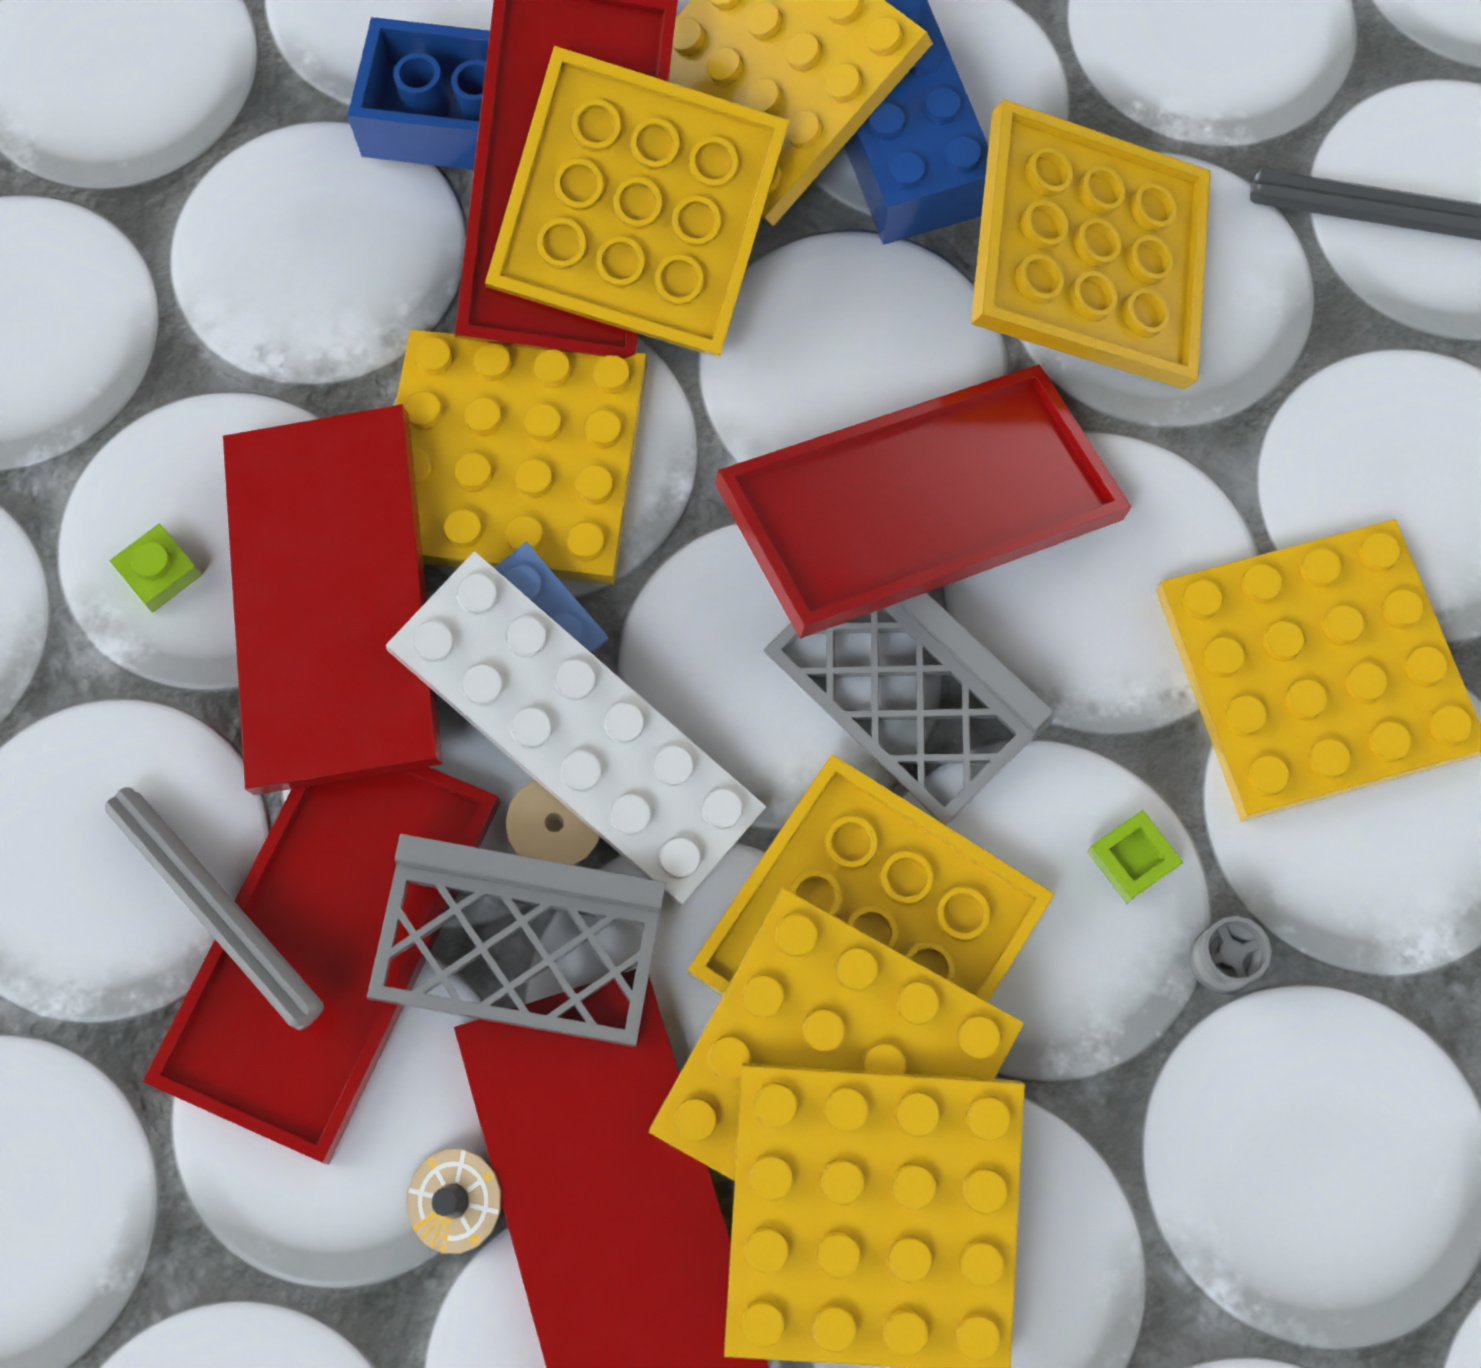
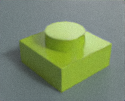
M160 523L109 560L152 613L202 576L197 567Z
M1141 810L1098 840L1087 850V853L1126 904L1184 863L1144 810Z

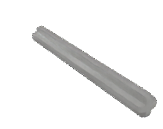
M130 787L120 789L105 805L106 813L288 1025L298 1030L309 1027L324 1010V1005L320 998L143 796Z

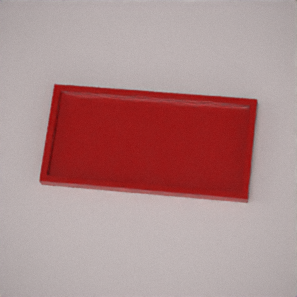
M493 0L454 338L543 350L555 349L561 352L604 357L614 355L622 359L636 354L638 333L488 288L485 285V281L554 46L668 81L678 0Z
M1040 364L719 469L715 480V486L800 639L1120 522L1125 519L1132 507Z
M403 404L223 435L245 790L253 795H260L443 764L436 693L386 649V644L427 602L409 414Z
M430 767L291 789L234 901L320 998L324 1005L322 1014L309 1027L303 1030L289 1026L220 944L214 940L142 1082L314 1160L329 1165L404 1007L403 1005L369 1000L367 998L395 873L396 862L394 859L400 834L480 848L501 804L499 797ZM408 883L403 912L416 931L450 909L437 888ZM448 890L452 898L455 900L458 892ZM401 921L395 945L410 936ZM442 927L422 939L429 951H431ZM416 944L391 960L386 987L412 991L426 961Z
M636 969L621 974L631 990ZM650 976L648 977L636 1047L481 1019L454 1027L491 1167L496 1174L501 1189L503 1211L546 1368H769L767 1359L724 1357L731 1241L708 1166L648 1132L679 1075ZM614 980L582 1001L597 1025L625 1029L630 1003ZM592 983L574 988L573 990L577 995ZM565 992L524 1005L530 1013L548 1015L568 1001L569 998ZM575 1007L559 1017L584 1022Z

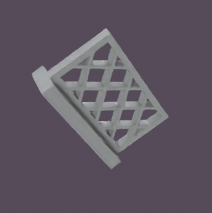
M928 593L881 609L894 622H879L878 610L871 613V622L842 623L815 633L826 634V667L799 668L784 653L799 638L790 623L763 650L765 654L931 815L946 826L1032 739L1035 740L1052 723L1054 711ZM906 632L916 642V665L879 666V633ZM871 633V666L835 667V634ZM924 650L940 665H924ZM951 675L962 685V709L924 710V676ZM879 676H916L917 710H879ZM835 677H871L872 710L844 711L835 702ZM811 678H826V693ZM969 693L985 709H969ZM997 718L1015 735L998 753L970 754V719ZM962 719L963 754H925L924 720ZM872 720V737L855 721ZM880 720H917V754L890 755L880 746ZM963 763L964 788L944 807L925 789V764ZM970 763H988L971 780ZM900 764H917L918 781Z
M400 834L394 859L396 862L395 873L367 993L369 1000L636 1047L666 882ZM408 883L437 888L450 909L416 931L403 912ZM448 890L471 895L456 904ZM485 897L502 900L516 921L483 943L463 912ZM515 903L537 907L523 916ZM550 909L568 912L581 931V934L549 955L529 924ZM581 915L603 919L589 928ZM456 917L476 948L442 970L422 939ZM401 921L410 936L395 945ZM615 921L644 926L639 952L617 967L595 937L596 934ZM522 929L542 958V961L509 982L489 951ZM588 941L608 973L576 995L555 963ZM416 944L436 975L413 991L386 987L391 960ZM482 956L502 985V988L480 1003L464 1001L448 978ZM637 964L631 990L621 974ZM548 968L569 1000L548 1015L530 1013L515 990ZM614 980L630 1003L625 1029L597 1025L582 1001ZM442 983L451 998L426 993ZM508 995L518 1010L493 1005ZM575 1007L584 1022L559 1017Z

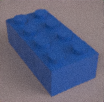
M885 0L927 31L933 44L844 145L883 245L982 216L988 143L928 0Z
M371 17L347 115L361 157L474 170L490 31Z

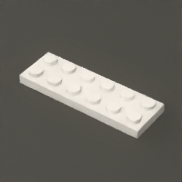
M475 551L386 644L388 652L647 879L666 882L664 893L679 907L684 904L767 807Z

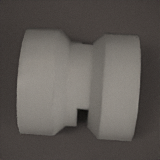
M1239 916L1226 917L1214 923L1207 931L1199 935L1191 946L1189 955L1191 972L1197 981L1210 991L1221 994L1236 992L1263 975L1270 964L1272 950L1268 936L1255 922ZM1220 963L1224 964L1227 967H1231V969L1222 966Z

